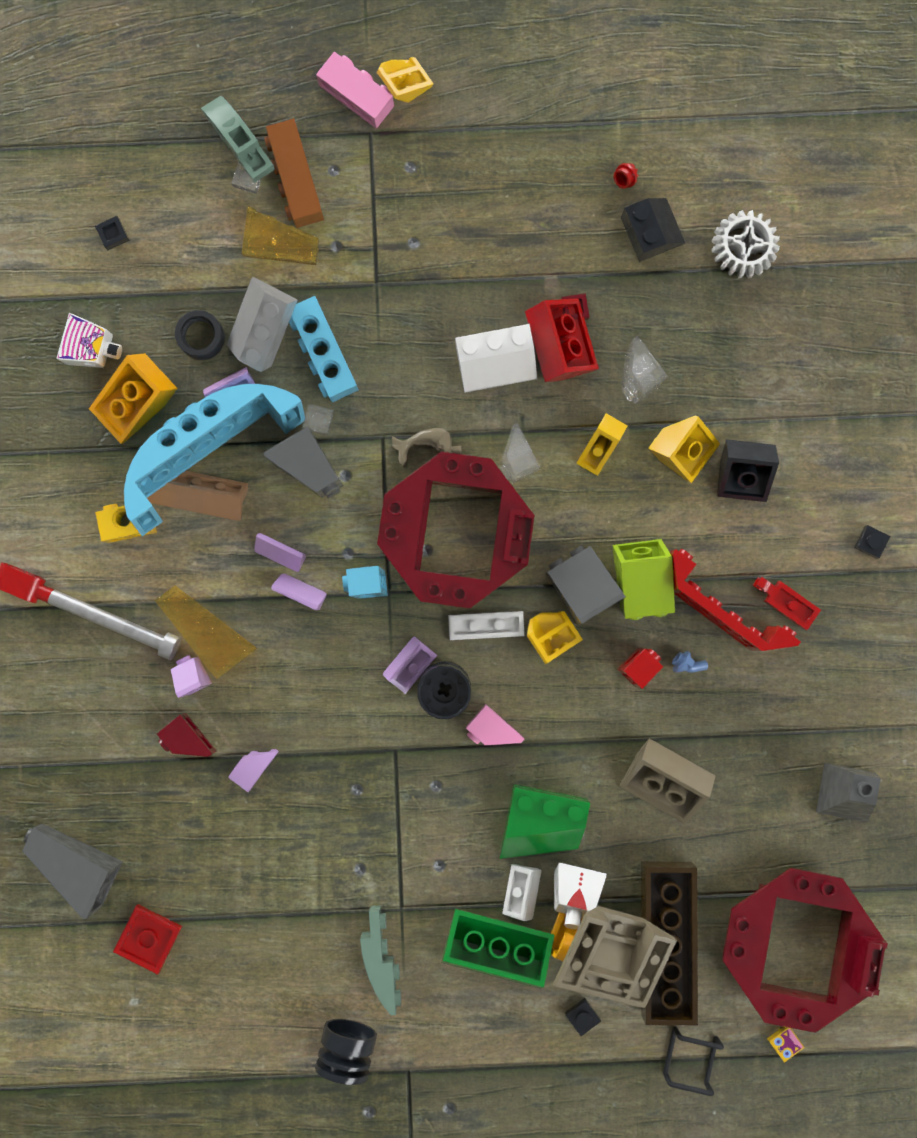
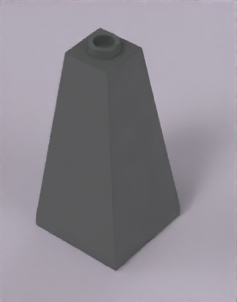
M824 763L816 812L868 822L877 803L881 778L875 772Z
M40 824L30 828L23 840L26 843L22 850L23 853L78 915L86 920L102 908L123 861L47 825Z

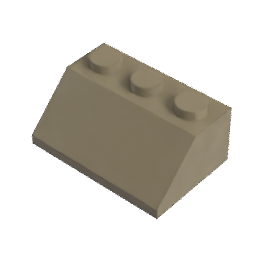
M649 738L636 754L619 787L686 824L710 798L716 776Z

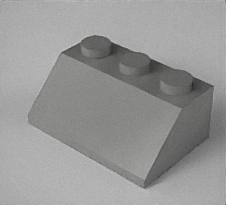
M252 277L227 342L228 348L240 362L260 372L270 368L298 300Z

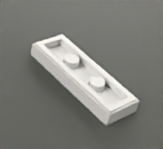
M523 611L448 615L450 640L525 636Z

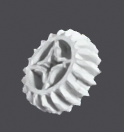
M742 210L739 211L737 216L732 213L729 215L728 220L723 219L721 221V227H717L714 232L717 236L712 238V243L715 244L712 248V253L718 254L715 257V262H723L720 267L721 270L728 267L730 269L728 271L729 275L736 271L738 279L742 278L744 273L749 279L752 278L754 273L761 275L763 269L768 270L770 268V262H774L777 258L774 253H777L780 246L776 245L780 236L773 235L776 232V227L769 228L768 226L771 222L770 219L764 222L761 220L763 217L762 213L754 217L752 210L746 216ZM738 228H744V231L741 235H734L733 237L728 236V233H730L731 231ZM744 239H745V242H746V246L748 247L747 250H746V247H745V243L743 242ZM731 251H734L736 253L737 258L731 253ZM763 253L761 258L755 261H747L750 254Z

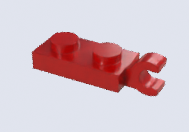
M757 577L752 585L768 595L764 600L766 604L803 630L809 629L821 609L781 581H777L774 586L765 578Z

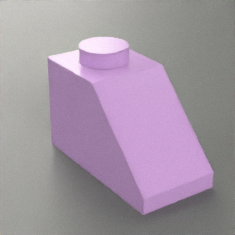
M190 655L176 661L178 666L171 669L175 692L178 698L191 695L212 684L199 657L191 659Z

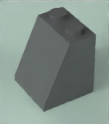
M308 427L264 452L265 457L275 466L322 498L325 496L331 498L340 492L339 488L344 486Z
M583 545L571 551L570 555L572 557L565 562L560 558L548 565L550 571L546 573L576 624L584 623L625 598V595L592 547L589 546L584 549Z

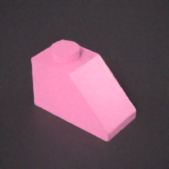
M486 704L466 726V729L469 731L467 736L476 744L480 742L484 745L522 743L524 740L521 734Z

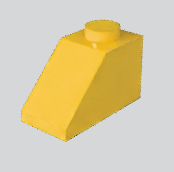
M606 413L576 464L598 476L619 443L627 425Z

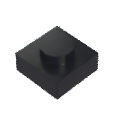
M118 216L95 225L107 251L130 241Z
M866 525L854 548L875 559H879L891 536Z
M586 998L565 1012L566 1017L580 1036H583L601 1022L600 1017Z

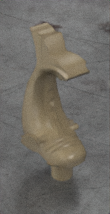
M443 428L426 429L403 441L392 436V447L399 452V463L403 467H406L408 463V452L413 445H428L440 452L462 454V446H452V437Z

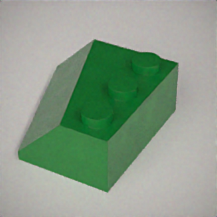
M513 784L499 859L578 849L586 828L590 808L589 800L587 798Z

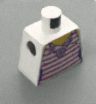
M69 313L57 359L66 365L103 368L107 357L114 359L121 357L122 345L111 342L113 334L107 329Z

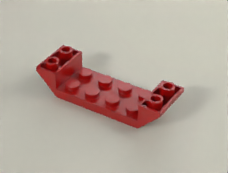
M683 549L669 551L672 555L674 594L748 650L767 651L799 646L801 641L795 638L796 632L785 625L783 627L778 625L767 626L763 633L752 626L748 628L741 623L743 619L732 611L726 612L721 608L723 604L712 596H704L700 593L701 587L690 580L688 583L685 581L697 565L692 561L693 556Z

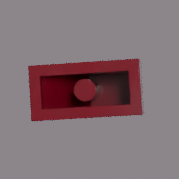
M186 713L178 715L157 733V736L160 738L158 742L161 747L172 754L209 757L217 752Z

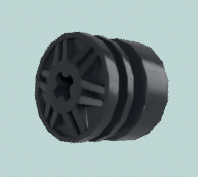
M440 661L430 665L423 672L418 684L417 697L421 707L427 714L437 719H451L459 716L467 708L471 699V682L468 673L460 665L450 661ZM440 683L451 685L449 693L446 694L445 691H439L441 688Z
M332 1019L326 1021L321 1038V1043L324 1047L320 1048L318 1052L319 1058L315 1065L316 1072L321 1077L340 1084L358 1085L366 1082L369 1075L368 1069L372 1062L369 1056L374 1052L377 1039L376 1031L368 1025L352 1020Z

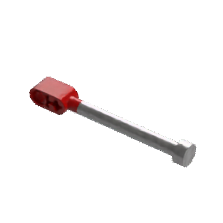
M1 562L0 590L32 603H37L38 599L158 649V655L168 660H172L177 653L181 637L169 632L163 636L44 585L46 582L44 578Z

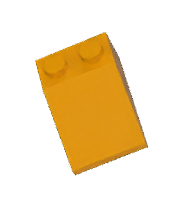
M145 353L127 355L92 403L89 410L120 444H124L167 404L178 388Z

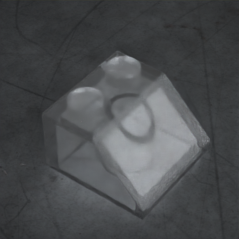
M638 336L632 340L626 351L621 383L623 394L629 401L633 400L635 404L658 389L668 377Z

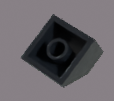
M647 198L624 208L621 220L639 262L685 244L667 198Z
M726 439L720 459L717 497L767 502L779 465L776 445Z

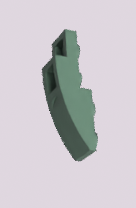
M222 96L201 108L228 149H231L254 183L275 170L274 165L260 147L258 140Z
M371 906L369 910L370 932H362L360 938L363 961L369 981L380 1002L390 1015H396L397 1006H401V990H396V980H400L399 964L394 963V956H384L388 955V940L383 939L382 929L387 927L386 913H381V906Z

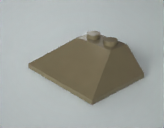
M597 906L584 914L553 984L555 987L645 1008L677 940L644 918Z

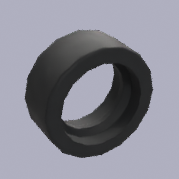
M194 310L186 313L179 319L175 327L177 345L187 356L195 360L213 358L221 351L224 345L225 333L222 325L212 314L206 311ZM199 321L210 324L214 330L212 343L207 348L201 350L190 347L186 340L188 328L193 323Z

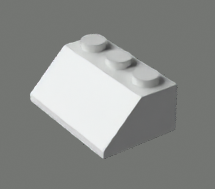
M530 324L455 338L465 393L537 379Z

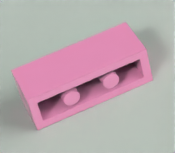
M333 52L316 74L321 88L376 129L394 107L393 95L385 85L379 86L375 83L368 72L358 70L354 67L353 62L344 55L341 57L336 52Z

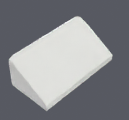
M511 864L502 914L522 921L533 919L541 869Z

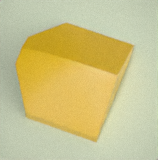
M414 57L409 58V60L383 62L377 71V74L393 97L407 103L433 86V82Z
M565 611L540 613L529 620L527 637L545 664L583 640Z

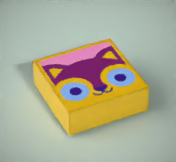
M788 1027L780 1028L767 1038L784 1063L805 1048L793 1030Z

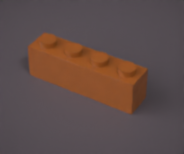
M295 119L266 126L268 136L264 137L268 152L273 151L275 159L271 160L274 165L275 175L280 174L282 182L278 183L281 197H287L289 205L284 207L288 220H293L296 228L323 221L324 216Z

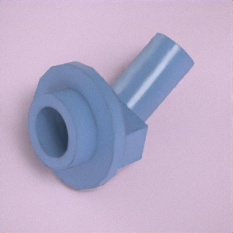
M689 651L679 652L672 661L675 673L683 671L698 672L708 669L706 660L695 662L691 658Z

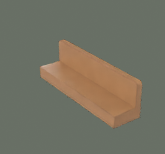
M184 471L147 499L153 504L240 521L242 518L243 501L248 492V483Z

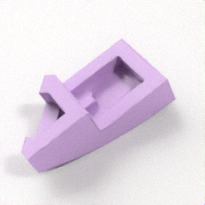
M272 749L270 752L251 751L248 755L242 757L228 778L249 792L279 751L276 749Z

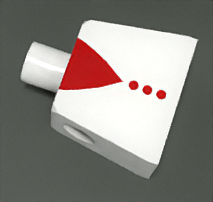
M563 863L557 865L554 871V909L557 912L566 914L565 927L578 929L581 917L583 918L585 913L596 908L606 879L605 873Z

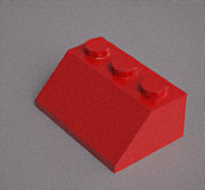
M579 299L544 300L525 311L545 382L562 381L599 369L586 322L582 316L583 312ZM568 306L569 314H564L563 308ZM578 314V319L574 320L571 315Z

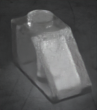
M518 423L512 426L502 457V466L500 467L501 472L507 480H511L512 484L540 469V465Z

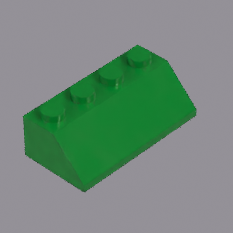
M455 909L441 963L540 989L544 988L555 935Z

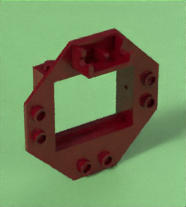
M440 452L384 494L377 545L420 602L471 609L528 565L535 515L491 458ZM432 484L501 494L489 580L420 571Z
M789 868L768 884H760L759 890L731 908L722 961L764 1023L816 1033L867 997L879 996L880 976L885 948L887 949L888 943L882 937L843 878ZM777 897L842 910L827 995L762 983Z

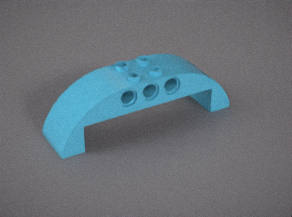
M241 384L212 393L198 403L190 404L179 416L168 419L163 427L151 435L140 447L126 475L124 487L126 514L138 532L144 536L163 522L147 499L150 495L265 414L269 413L285 434L304 422L306 419L300 398L289 391L274 386Z

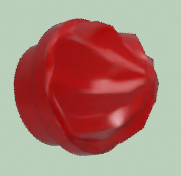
M631 163L620 164L613 174L615 184L622 189L633 187L639 176L637 174L638 169Z

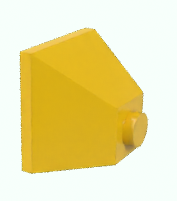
M693 416L663 428L648 449L660 462L686 481L692 483L720 443L698 416Z

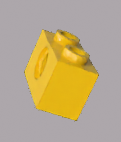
M118 504L103 506L102 511L95 512L102 542L112 543L142 536L131 521L127 526L122 525L121 519L126 514L125 506L118 507ZM156 527L145 535L157 533Z

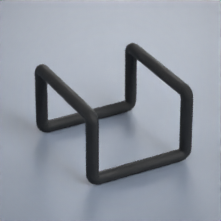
M674 1026L663 1070L668 1086L713 1096L714 1091L709 1081L716 1049H724V1045L719 1037L714 1036L712 1042L681 1035L678 1027ZM676 1036L681 1041L711 1048L704 1079V1085L707 1090L671 1081L668 1071Z

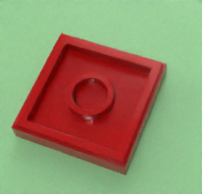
M137 904L113 952L158 975L183 926Z

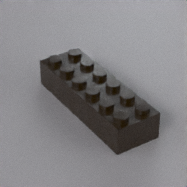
M641 861V918H644L677 940L646 1007H641V1016L646 1025L698 1026L697 867L692 862Z

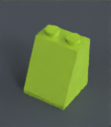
M662 539L612 545L617 585L625 595V598L620 600V609L624 618L639 620L645 616L664 617L669 613H675L672 555Z

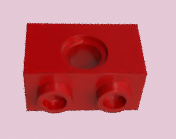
M637 648L617 670L634 687L643 689L663 666L659 663L661 657L651 648Z

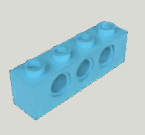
M313 296L296 304L289 323L293 331L298 330L301 338L297 341L303 353L308 352L312 359L308 364L313 375L319 374L322 383L318 384L324 398L329 396L330 400L334 402L358 391L355 380L316 297ZM316 324L317 329L313 333L305 332L306 326ZM319 346L328 347L324 355L319 356L315 354ZM329 368L338 369L337 375L333 378L326 377V371Z
M379 566L346 569L347 575L342 576L344 592H349L350 597L363 599L388 596L386 573Z

